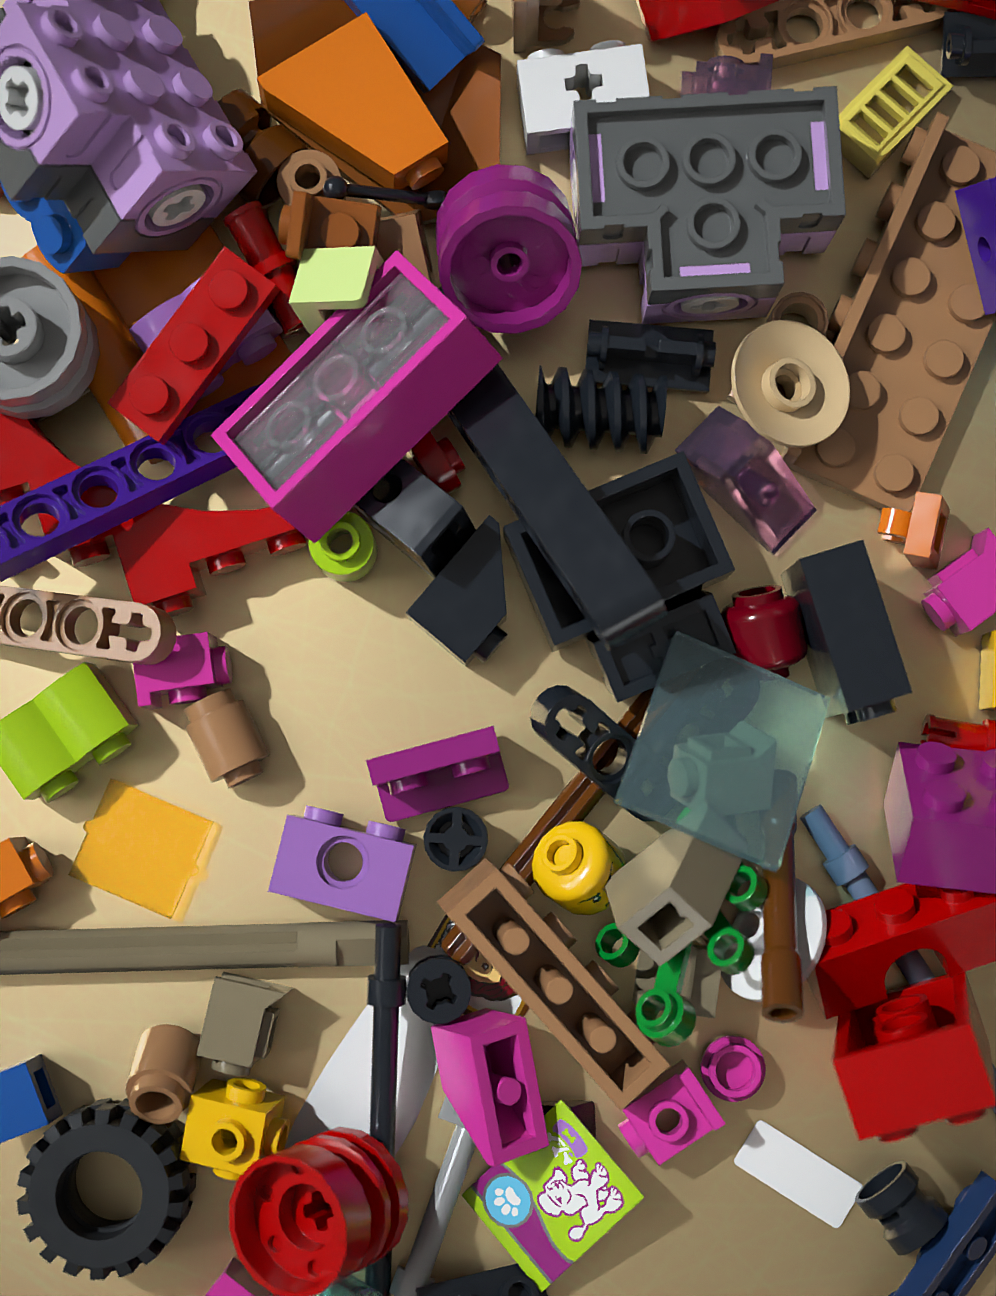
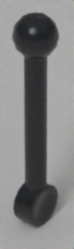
M340 176L329 177L323 186L324 195L327 198L343 200L345 197L399 202L424 205V208L429 210H439L448 193L441 190L417 192L348 184Z

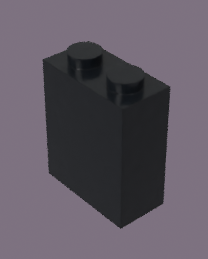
M864 540L800 558L780 575L786 594L795 597L801 607L808 646L806 657L826 718L844 714L847 725L896 712L897 708L894 698L913 692Z

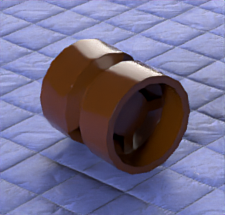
M241 88L231 91L222 97L218 103L231 126L241 136L243 151L248 154L257 169V173L241 189L238 195L247 203L259 201L262 208L266 209L281 198L277 187V175L282 163L293 153L309 148L285 126L278 124L271 127V113L247 91Z

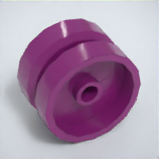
M496 164L469 173L448 191L437 212L435 234L439 281L445 296L467 316L474 326L491 333H522L546 325L564 311L579 288L582 258L566 196L548 176L526 166Z

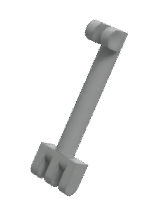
M445 1096L438 1118L454 1123L456 1126L406 1267L398 1265L389 1291L394 1296H417L416 1288L434 1284L435 1278L430 1277L476 1147L447 1096Z

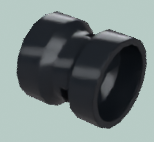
M905 1160L896 1161L880 1170L861 1187L855 1197L856 1203L868 1218L878 1219L884 1226V1238L898 1255H906L925 1245L943 1228L948 1219L947 1212L933 1196H925L918 1188L919 1177Z

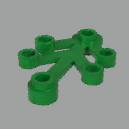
M684 808L678 815L675 824L690 812ZM733 816L721 817L736 832ZM741 861L725 899L741 911L755 910L764 902L767 896V883L758 873ZM751 881L749 890L745 894L738 896L739 888L745 882ZM719 909L712 926L703 932L709 941L708 957L713 964L725 973L737 975L746 971L752 964L755 955L754 946L749 939L732 927L721 909ZM616 923L606 925L598 933L595 941L597 954L617 968L630 965L637 958L640 948L617 928ZM623 938L621 947L612 953L614 944ZM692 942L658 967L654 989L645 992L636 1005V1019L639 1029L644 1035L664 1047H674L683 1043L691 1035L696 1024V1011L693 1004L681 995ZM738 943L736 953L731 958L725 960L726 950L731 945ZM665 1006L663 1014L656 1019L660 1010Z

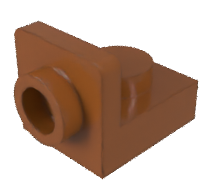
M294 190L292 205H284L280 214L279 242L286 245V257L296 261H301L304 249L375 246L377 248L382 207L376 204L314 196L308 192Z

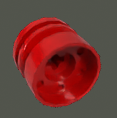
M336 1127L318 1133L309 1139L295 1143L292 1147L254 1161L237 1179L229 1201V1231L238 1258L256 1282L278 1296H314L321 1294L344 1281L350 1274L359 1272L369 1264L379 1261L400 1242L408 1221V1190L400 1166L384 1144L363 1130L346 1127Z

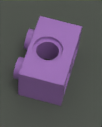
M306 805L303 817L287 815L268 892L391 922H396L399 919L417 844L403 841L406 829L370 820L368 821L366 832L341 826L344 814ZM341 842L354 845L362 855V868L354 879L345 880L338 878L329 867V854Z

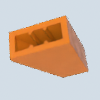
M367 12L257 77L261 100L270 112L385 188L401 190L410 185L412 190H417L431 183L443 172L442 164L446 163L448 159L449 141Z

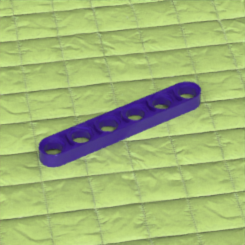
M262 384L250 387L185 418L165 445L160 444L150 436L144 437L0 505V582L236 468L237 466L224 451L216 453L205 452L195 445V440L201 434L214 432ZM153 458L166 460L174 466L173 473L161 480L148 479L138 469L142 463ZM97 485L109 487L118 495L112 504L103 508L88 506L80 497L84 491ZM38 513L49 514L59 521L56 530L45 536H32L22 529V524L31 515Z

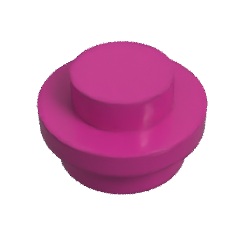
M728 1035L716 1039L706 1048L701 1058L700 1072L704 1084L713 1095L724 1101L739 1102L750 1098L760 1089L765 1079L766 1065L762 1053L751 1041L741 1036Z

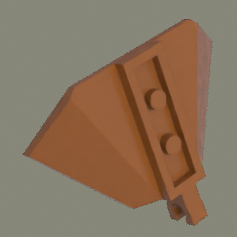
M344 0L249 1L257 76L262 75L357 18V15ZM488 0L452 1L469 22L472 23L487 5ZM481 45L475 52L465 56L426 93H423L405 72L449 141L447 162L442 164L444 170L435 180L417 190H412L410 185L401 190L417 192L441 190L448 192L469 173L500 164V53ZM261 100V105H262L266 110H268V109L266 108V106L264 105L263 101ZM270 112L273 119L285 126L311 150H317L328 155L336 163L340 176L349 184L385 188ZM375 200L393 215L421 209L423 225L434 223L437 220L438 210L426 209L424 205Z

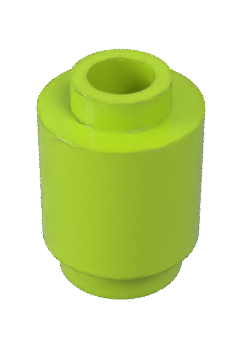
M348 511L315 544L309 540V551L313 560L325 575L336 581L351 582L364 577L372 569L377 558V543L366 521L359 515ZM350 534L353 537L352 547L347 552L337 554L330 550L331 543L338 536Z

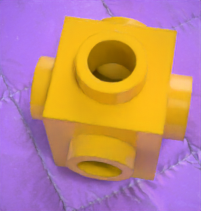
M212 1078L190 1096L180 1160L212 1167V1172L218 1177L237 1180L254 1161L285 1149L290 1127L289 1120L282 1118L286 1096L266 1091L267 1086L254 1079L232 1078L226 1082Z

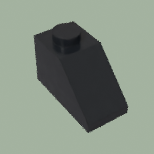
M490 515L406 612L408 618L465 667L468 666L474 657L484 664L508 636L500 628L507 620L499 522Z

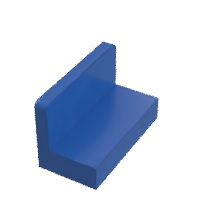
M344 0L357 17L367 12L402 69L423 93L430 91L465 56L475 52L485 42L484 38L452 0Z

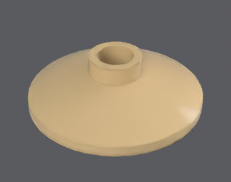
M792 320L771 321L749 333L735 352L731 367L733 395L743 417L761 436L781 446L801 448L823 441L838 429L849 406V378L844 362L836 348L816 329ZM776 382L783 387L785 397L778 391Z

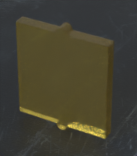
M111 778L93 820H87L83 824V829L87 833L68 875L171 919L189 878L196 876L200 871L196 862L214 821Z

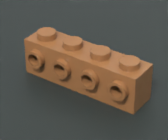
M484 858L444 894L437 903L622 1111L662 1074L670 1064L653 1046L655 1041L644 1035L639 1029L636 1019V1008L634 1007L626 1015L612 1000L611 996L619 988L594 960L583 967L568 950L577 942L569 930L552 912H549L541 919L526 902L535 892L509 863L499 871Z

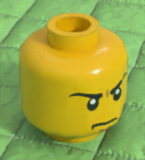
M568 821L553 827L542 837L534 851L531 866L534 881L545 896L573 914L594 915L610 907L604 886L611 876L626 864V859L617 844L598 828L586 822Z

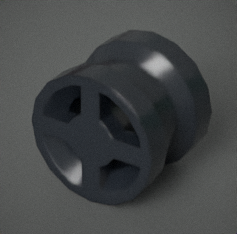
M462 807L445 808L436 813L426 825L423 836L425 851L430 860L441 869L452 872L467 870L476 865L485 854L488 844L487 828L481 817L472 810Z
M442 954L429 955L419 960L409 972L406 982L407 1001L412 1011L423 1021L432 1024L449 1023L459 1018L468 1007L471 998L470 980L463 966L452 957Z

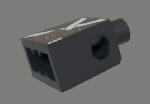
M402 458L353 506L369 525L434 579L476 531L467 512L459 502Z

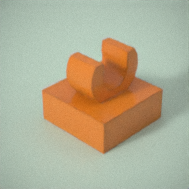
M916 491L912 513L900 509L882 508L878 534H883L884 541L905 544L903 554L912 566L937 570L950 508L942 495Z

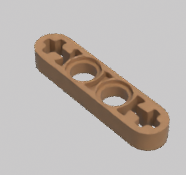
M780 0L720 24L714 43V53L719 65L727 72L735 75H749L925 34L936 29L943 22L944 12H948L950 8L932 5L929 12H924L921 4L914 3L902 6L895 18L896 21H893V7L905 5L910 0ZM856 1L871 3L879 14V23L870 29L855 27L848 20L846 8ZM796 15L809 16L817 22L820 36L809 43L795 41L787 32L786 22ZM769 23H774V42L778 49L772 48L773 37L754 42L751 54L743 55L740 46H729L733 42L735 32L743 31L747 40L766 37Z
M0 585V645L143 665L157 664L165 660L173 651L176 642V626L172 617L162 609L136 602ZM36 602L42 611V622L36 633L27 637L20 627V618L23 610L29 604ZM92 609L98 619V629L91 641L81 644L75 635V624L81 613ZM120 625L135 628H144L145 626L152 628L150 641L144 640L139 642L118 637Z

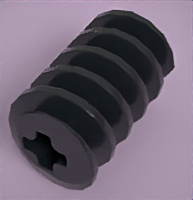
M540 365L535 417L550 438L555 429H560L563 444L566 448H572L579 432L585 431L590 450H597L604 434L610 433L615 452H623L630 435H636L640 454H648L655 437L662 438L667 401V376L659 375L652 391L648 392L644 375L634 373L627 389L623 390L618 372L609 371L602 387L597 388L592 369H584L576 386H572L567 367H558L551 384H546L542 366Z

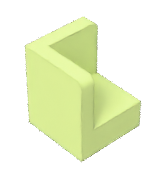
M375 246L304 249L289 304L309 334L312 335L337 309L363 308L368 301L375 271L384 263V260Z

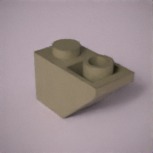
M702 802L615 872L604 887L617 928L659 966L663 965L712 926L748 848L745 840L711 807Z

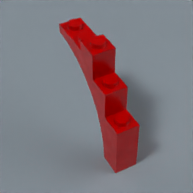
M0 414V505L81 468L73 463L43 434L33 419L24 420ZM97 485L84 491L80 498L88 506L103 508L112 504L118 495L109 487ZM160 504L54 557L63 562L72 561L73 567H82L109 558L108 548L116 546L133 602L162 609L172 617L193 609L191 599L206 595L200 570L208 568L210 575L227 573L246 565L245 555L267 548L270 555H280L299 549L307 543L304 535L270 506L247 510L203 511ZM38 513L44 536L55 531L59 521L49 514Z

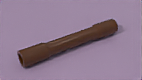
M772 771L769 811L758 812V831L761 835L762 878L766 881L768 888L767 896L763 902L764 952L761 957L762 1016L772 1022L788 1023L799 1020L804 1014L802 960L798 953L794 850V835L797 830L795 778L791 774L782 771Z

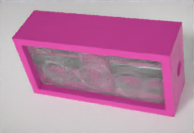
M396 250L375 271L367 304L360 309H337L211 436L267 504L315 544L503 358L467 316Z

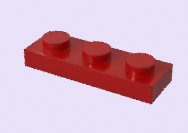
M224 246L107 404L154 440L165 445L281 290L276 284Z

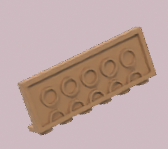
M937 112L927 130L918 126L915 127L900 159V162L910 166L902 185L894 182L890 183L875 215L876 218L885 221L877 241L869 238L865 239L850 273L860 277L852 298L841 294L829 318L827 330L836 333L832 340V345L841 356L849 378L850 400L847 413L838 429L828 438L807 447L793 448L785 446L778 462L779 465L881 510L882 508H894L911 512L916 491L919 492L996 318V313L989 315L984 313L955 195L956 190L996 177V151L945 130L944 128L949 116Z

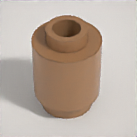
M301 150L290 155L282 163L277 175V187L283 205H292L294 190L308 192L314 196L326 197L323 191L325 181L331 176H340L336 163L328 155L317 150Z
M231 688L209 695L184 710L190 722L185 729L211 783L224 779L229 789L263 773L259 762L270 754L244 700L237 701Z
M162 1024L147 1029L141 1035L126 1084L129 1107L134 1115L139 1116V1119L152 1124L170 1123L176 1120L181 1112L189 1106L190 1096L194 1091L202 1058L197 1056L200 1041L192 1032L177 1025Z

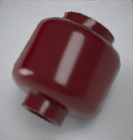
M779 585L751 587L733 593L731 596L732 603L721 611L722 618L736 650V653L726 657V661L740 667L744 672L753 673L758 683L774 682L789 677V666L795 665L805 658L808 650L799 602L795 597L783 594L782 586Z

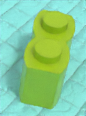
M84 662L54 681L32 700L0 720V767L23 800H36L42 796L49 803L79 783V779L74 773L86 763L95 759L99 765H103L125 751L131 745L127 735L139 725L97 665Z

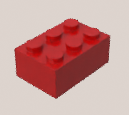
M966 972L952 977L946 974L886 991L888 999L838 1016L832 1062L859 1141L877 1137L878 1141L884 1143L899 1141L915 1134L920 1125L943 1119L950 1125L965 1124L983 1117L987 1113L986 1108L996 1106V1087L990 1043Z

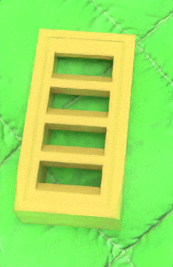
M907 45L839 114L842 155L866 177L870 178L914 131L915 127L951 91L953 85ZM905 68L931 90L925 98L899 76ZM889 85L915 107L910 113L885 92ZM874 101L899 122L895 128L870 108ZM860 117L884 138L880 144L855 123Z

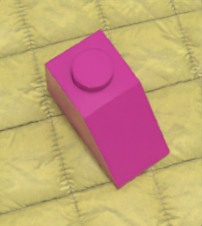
M484 1008L460 1016L449 1023L431 1026L442 1089L485 1162L495 1167L549 1146L526 1018Z

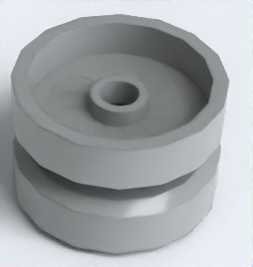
M17 256L0 257V414L24 420L52 416L75 403L92 382L100 356L97 328L78 297L73 294L64 279L41 262Z

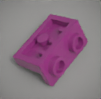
M493 726L366 760L372 785L378 788L384 815L389 822L505 792L509 788Z

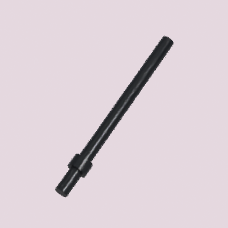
M379 923L375 925L374 974L367 977V1004L373 1006L369 1135L384 1144L395 1159L399 1007L406 1004L407 977L400 974L402 925ZM392 1250L385 1257L373 1264H369L365 1268V1296H391L389 1291L391 1288Z

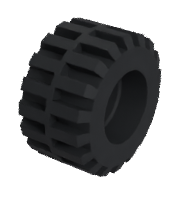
M112 1098L97 1100L87 1107L83 1105L43 1133L44 1137L36 1142L27 1154L26 1158L30 1160V1164L20 1171L17 1186L26 1188V1193L17 1200L18 1215L30 1214L32 1222L23 1230L29 1242L40 1236L47 1245L39 1255L49 1264L57 1256H60L66 1260L62 1272L74 1277L83 1268L90 1269V1280H105L112 1271H117L120 1278L133 1273L141 1263L147 1265L155 1259L180 1229V1225L188 1216L193 1203L189 1198L196 1188V1173L189 1172L191 1162L180 1160L182 1147L177 1139L183 1132L175 1122L168 1128L164 1124H152L139 1119V1116L134 1115L131 1111L128 1098H125L120 1103H113ZM91 1152H108L123 1158L132 1166L139 1177L142 1187L141 1208L134 1217L125 1220H109L94 1214L86 1207L79 1196L76 1185L77 1167L84 1155Z

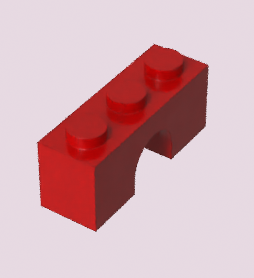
M904 883L825 910L827 933L824 948L819 961L806 980L827 1020L888 999L885 987L886 973L893 962L908 952L918 949L934 950L949 977L995 962L996 894Z

